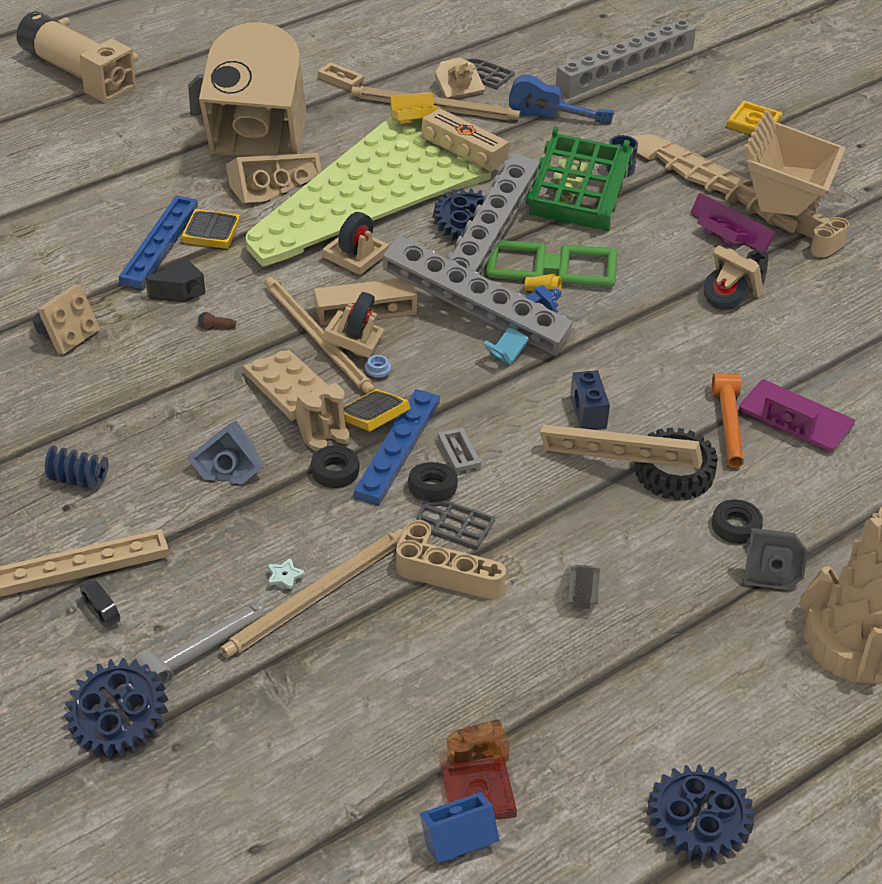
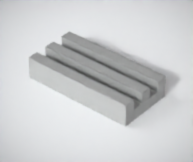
M463 427L438 432V442L451 468L456 471L457 475H460L463 470L465 474L471 473L472 468L475 471L481 470V461ZM455 436H458V438H459V440H460V442H461L463 448L465 449V451H466V453H467V455H468L470 461L467 462V460H466V458H465V456H464V454H463V452H462V449H461L460 445L458 444V442H457L456 439H455ZM446 438H448V440H449V442H450V444H451V446H452V448H453L455 454L453 453V451H452V449H451V447H450V445H449V443H448V441H447Z

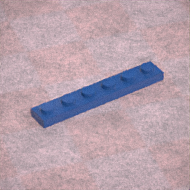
M177 195L173 198L119 275L120 285L143 289L146 284V277L153 274L190 220L194 210L198 208L197 199Z
M418 389L414 390L409 399L411 409L397 418L354 489L355 499L380 506L440 403V395Z

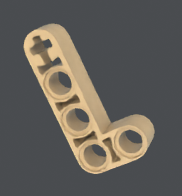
M415 520L407 524L396 548V571L400 576L485 599L494 600L502 597L506 578V568L502 563L431 545V527L427 522Z

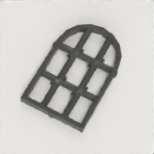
M465 59L476 66V70L482 69L490 73L485 75L478 72L479 76L484 77V79H481L482 83L494 89H498L515 75V71L482 59ZM485 65V66L491 67V68H493V69H495V70H491V69H488V68L483 67V66ZM498 71L507 73L509 75H504L502 73H499ZM497 75L503 77L504 79L498 80L496 78H493L492 76ZM487 80H492V81H494V82H497L498 84H494V83L489 82V81H487Z
M446 500L425 503L418 513V520H425L435 525L434 529L431 528L432 535L478 550L495 522L494 516ZM433 506H446L447 508L444 511ZM453 508L469 515L465 518L453 514L450 510ZM428 509L439 513L441 518L438 521L424 516L422 513ZM448 516L460 520L463 525L461 528L447 524L444 521L445 518ZM476 516L490 522L488 525L473 521L472 517ZM468 524L485 530L482 535L467 531L466 527ZM442 526L455 531L457 534L453 536L438 529ZM465 534L478 539V541L473 543L461 539L460 536Z

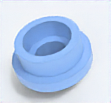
M373 355L365 364V371L369 376L382 378L390 373L391 364L385 356Z

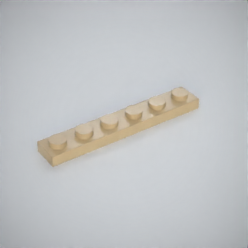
M544 424L540 431L544 449L550 452L700 469L703 461L699 441Z
M162 529L0 566V597L169 557V549Z

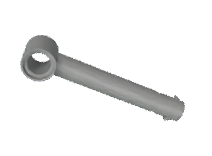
M255 603L161 657L153 651H147L136 660L141 667L147 664L152 672L155 671L166 688L173 679L172 671L228 640L264 616L265 612L260 604Z

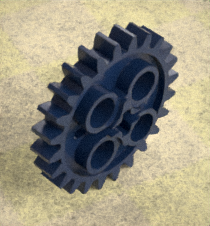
M461 188L460 193L452 190L451 195L444 193V198L439 197L438 202H435L433 218L434 224L438 225L437 230L443 231V236L451 235V241L458 239L459 236H464L468 221H473L477 206L483 204L484 195H482V190L474 193L472 188H470L469 192H465Z
M125 658L121 659L119 666H116L113 660L109 659L108 668L105 669L98 663L95 674L88 670L85 671L88 679L86 681L77 679L76 682L80 689L70 690L69 693L74 700L65 702L66 707L70 711L64 714L69 723L67 729L73 734L72 737L76 743H81L86 752L91 749L95 756H99L104 750L108 758L112 757L114 750H117L120 756L124 757L125 749L128 747L134 753L137 752L136 743L139 741L147 746L148 740L146 736L148 734L158 735L154 725H164L165 723L159 714L168 713V709L164 704L168 701V697L164 692L166 688L155 671L152 672L147 664L141 667L136 659L129 666ZM125 684L123 688L116 690L118 686ZM105 689L116 704L123 709L126 716L133 722L131 726L124 722L114 707L100 693L101 690ZM100 704L96 709L91 710L93 706ZM143 704L139 710L133 711L135 707ZM117 725L114 730L108 732L110 727Z
M699 764L697 765L696 772H692L688 765H684L682 774L673 768L671 777L663 774L661 782H655L653 792L649 794L646 812L650 816L648 825L655 827L654 837L664 836L663 847L671 844L675 846V855L683 850L686 851V859L690 860L693 854H698L701 863H704L706 855H710L712 860L717 862L719 853H722L728 859L731 856L732 849L740 852L742 843H748L750 833L753 830L755 810L751 809L753 800L745 798L746 788L736 789L738 780L726 781L727 772L717 776L715 775L714 767H711L708 773L703 772ZM714 794L708 801L707 809H703L708 796ZM694 817H698L696 825L693 828V830L691 832H687L689 828H691V826L693 825Z

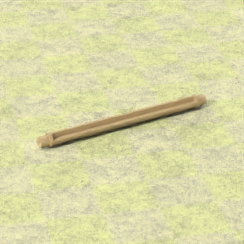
M361 86V88L352 87L351 91L352 96L359 97L360 99L390 103L391 96L412 94ZM433 97L434 105L447 112L507 121H519L520 111L512 110V108Z
M272 276L266 278L264 284L268 287V291L276 297L346 373L358 389L365 394L375 390L376 388L373 386L371 379L367 378L339 347H335L322 339L323 329L292 298L282 284Z
M399 528L393 533L389 532L229 638L228 642L220 647L222 655L225 658H229L235 653H241L397 548L404 531Z

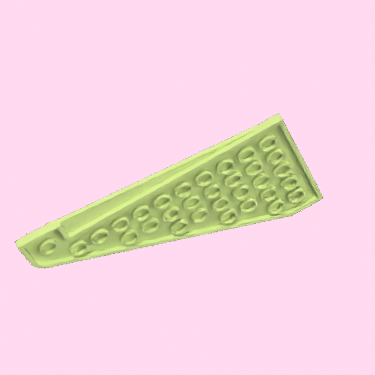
M390 116L251 228L246 234V249L264 267L303 253L304 248L339 235L341 226L354 212L365 213L374 221L427 199L443 195L444 193H450L452 190L456 191L491 179V172L422 138L421 118L413 119V123L400 124V120H395Z

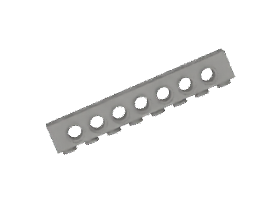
M677 20L669 25L617 43L606 49H601L577 60L567 62L557 67L556 86L561 89V93L564 96L571 98L693 50L696 28L686 20Z
M513 153L510 160H505L501 175H496L492 190H487L483 204L478 205L475 210L473 221H468L464 236H459L455 244V251L449 252L446 259L454 260L459 265L481 274L537 179L540 162L517 153Z
M398 235L383 255L384 271L504 331L511 327L529 338L528 343L554 356L558 355L571 334L573 321L569 320L565 315L557 314L547 309L543 304L535 303L525 298L522 294L513 292L503 287L500 283L491 281L481 276L478 272L459 265L454 260H448L438 255L434 250L426 249L416 244L412 239H406Z

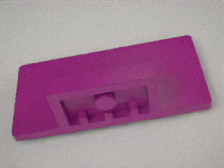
M762 379L741 402L738 409L751 417L829 452H834L855 425V419L765 379Z

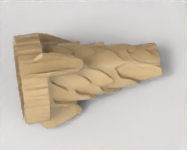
M882 507L879 513H873L872 518L866 520L861 539L855 540L847 566L842 567L839 580L830 566L823 567L809 584L799 602V605L806 612L804 622H806L804 640L807 642L806 647L812 653L814 660L819 662L825 670L832 672L833 675L857 683H882Z

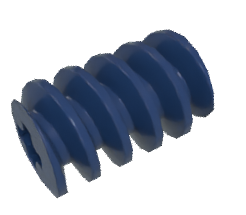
M54 445L49 448L45 458V474L49 480H58L61 483L68 482L70 485L78 484L80 487H89L92 490H97L103 484L109 467L107 457L103 456L99 463L98 455L93 454L88 461V453L82 452L78 459L77 450H72L68 456L67 448L62 447L58 453V448Z

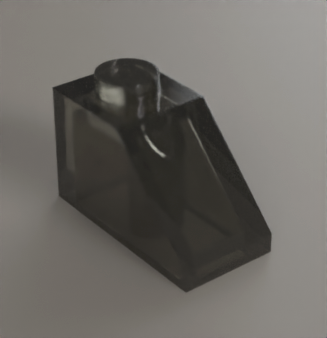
M568 564L567 601L573 602L574 608L590 609L591 603L598 604L599 567Z

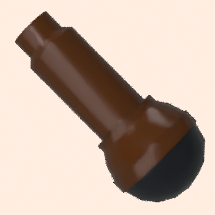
M203 312L198 317V325L203 329L213 327L236 328L237 324L236 320L215 317V315L209 312Z

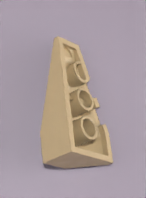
M319 153L237 157L226 164L230 188L243 204L266 202L311 181L322 172Z

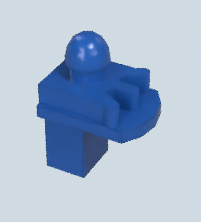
M542 285L535 288V292L525 296V298L535 303L543 304L547 309L555 313L558 312L556 308L558 304L554 301L561 297V291L558 288L549 291Z

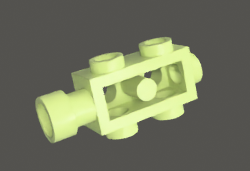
M560 158L558 167L566 168L569 158ZM578 160L579 163L573 161L570 170L587 172L590 163ZM555 172L553 183L560 184L563 174ZM568 175L565 186L581 189L584 178ZM563 191L559 202L569 204L574 197H578V194Z

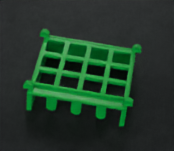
M554 126L551 140H547L545 144V157H541L539 161V173L532 186L533 190L529 191L526 197V205H529V215L610 231L612 212L615 213L617 196L621 195L623 178L627 177L628 166L632 164L633 148L629 147L630 141L625 140L623 147L561 135L558 134L559 127ZM557 155L569 158L566 168L550 166L552 156ZM574 159L590 162L586 173L570 170ZM595 163L611 166L608 177L592 174ZM547 171L563 174L560 184L544 182ZM568 175L584 178L581 189L565 186ZM589 180L605 182L603 192L598 193L586 190ZM541 187L557 190L554 201L538 198ZM563 191L578 194L575 205L559 202ZM588 196L600 199L597 210L580 207L583 197Z

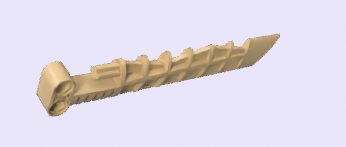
M658 135L631 136L638 141L637 154L648 160L658 157L666 164L665 169L675 170L687 181L704 185L706 191L718 190L726 195L725 201L729 203L740 202L747 206V213H758L766 219V223L772 226L777 225L790 233H794L796 230L812 238L810 251L813 255L828 257L845 246L849 229V222L841 217L825 218V216L809 208L803 210L798 216L760 211L751 180Z

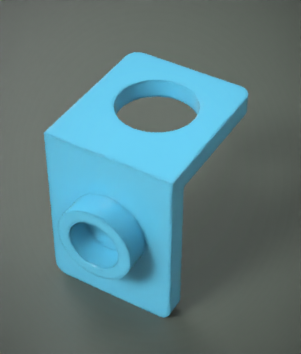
M509 327L496 345L487 340L483 344L491 356L511 366L529 341V338Z

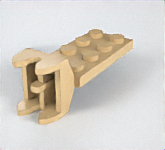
M290 350L279 351L273 356L257 359L253 363L243 366L245 375L291 421L297 420L303 442L309 448L318 451L328 446L327 439H334L342 444L349 442L350 437L345 427L343 409L345 393L337 383L327 385Z

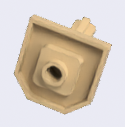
M462 58L441 61L435 72L434 77L443 97L446 99L454 100L485 92V87L479 77L476 66Z

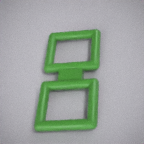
M500 240L487 262L485 274L488 278L525 280L526 277L555 274L561 277L562 283L612 287L616 283L618 252L615 248L563 245L560 254L546 253V245L544 243ZM498 250L536 252L534 271L496 269ZM569 255L608 257L606 277L568 274Z

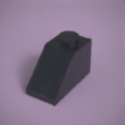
M189 260L146 277L147 294L150 299L185 303L205 294L204 274Z

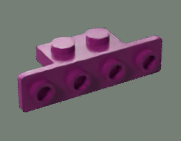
M703 193L698 194L691 210V214L699 218L697 223L704 227L703 230L711 235L718 234L723 237L722 241L734 246L735 243H745L756 250L766 253L775 235V232Z

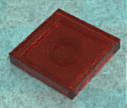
M505 758L441 765V775L447 803L482 792L493 806L495 820L517 816V808Z

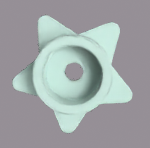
M292 559L286 560L281 565L270 564L268 566L269 571L272 573L268 584L275 585L280 589H292L297 579L305 575L303 570L293 566Z

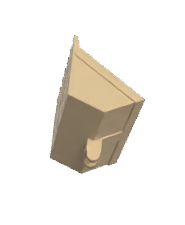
M766 109L764 111L765 115H762L761 120L758 121V126H755V132L751 133L752 137L748 139V143L744 146L760 211L798 216L806 208L816 212L820 204L818 201L819 196L822 197L829 190L846 147L774 121L770 111Z

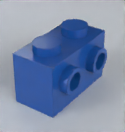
M482 792L419 813L427 849L437 863L452 861L459 855L473 850H483L490 844L500 841L493 806Z

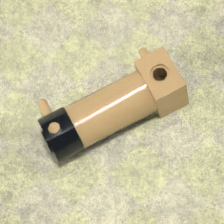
M34 11L24 16L19 23L16 36L18 45L26 52L44 59L83 80L84 92L106 103L136 87L134 62L139 59V56L133 52L132 48L112 38L100 44L67 27L70 25V20L67 17L58 21L42 12Z

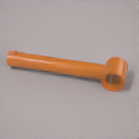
M713 373L711 391L712 396H720L728 465L738 468L744 464L736 397L740 396L741 375Z

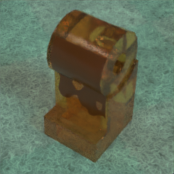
M500 719L464 727L452 732L447 738V759L454 767L465 768L474 761L494 757L496 764L509 761V742Z

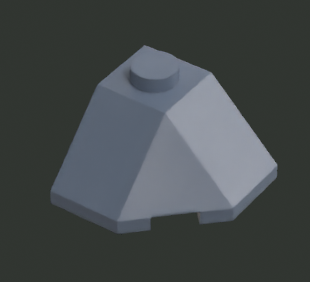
M237 421L228 424L187 457L205 480H220L243 484L264 467L253 441Z

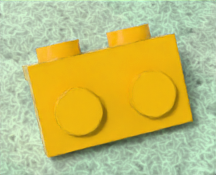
M432 92L390 97L391 118L400 120V124L413 123V119L421 118L422 121L425 116L440 108L434 105Z

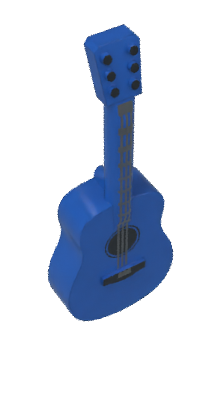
M524 74L518 76L514 80L509 94L510 108L520 111V115L523 116L541 115L546 118H553L559 110L595 119V122L611 124L614 110L598 109L594 111L567 104L561 99V89L558 86L545 84L532 75Z

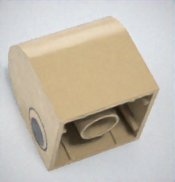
M244 23L228 29L212 44L208 54L199 97L211 154L238 157L300 154L307 115L300 55L296 42L283 29L268 23Z

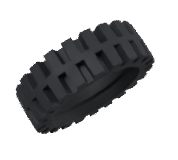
M667 428L666 432L663 429H658L656 434L654 432L648 434V436L699 441L703 461L701 464L702 470L694 474L682 476L668 474L659 470L652 463L635 462L636 476H638L640 484L644 483L645 489L650 490L652 488V493L655 495L661 492L663 493L662 498L668 499L669 495H673L674 500H680L681 496L685 500H689L692 495L695 498L699 497L701 492L706 493L709 487L711 488L716 474L718 457L715 448L711 447L709 440L704 441V437L700 434L694 437L695 432L691 430L686 434L683 428H678V432H674L673 428Z

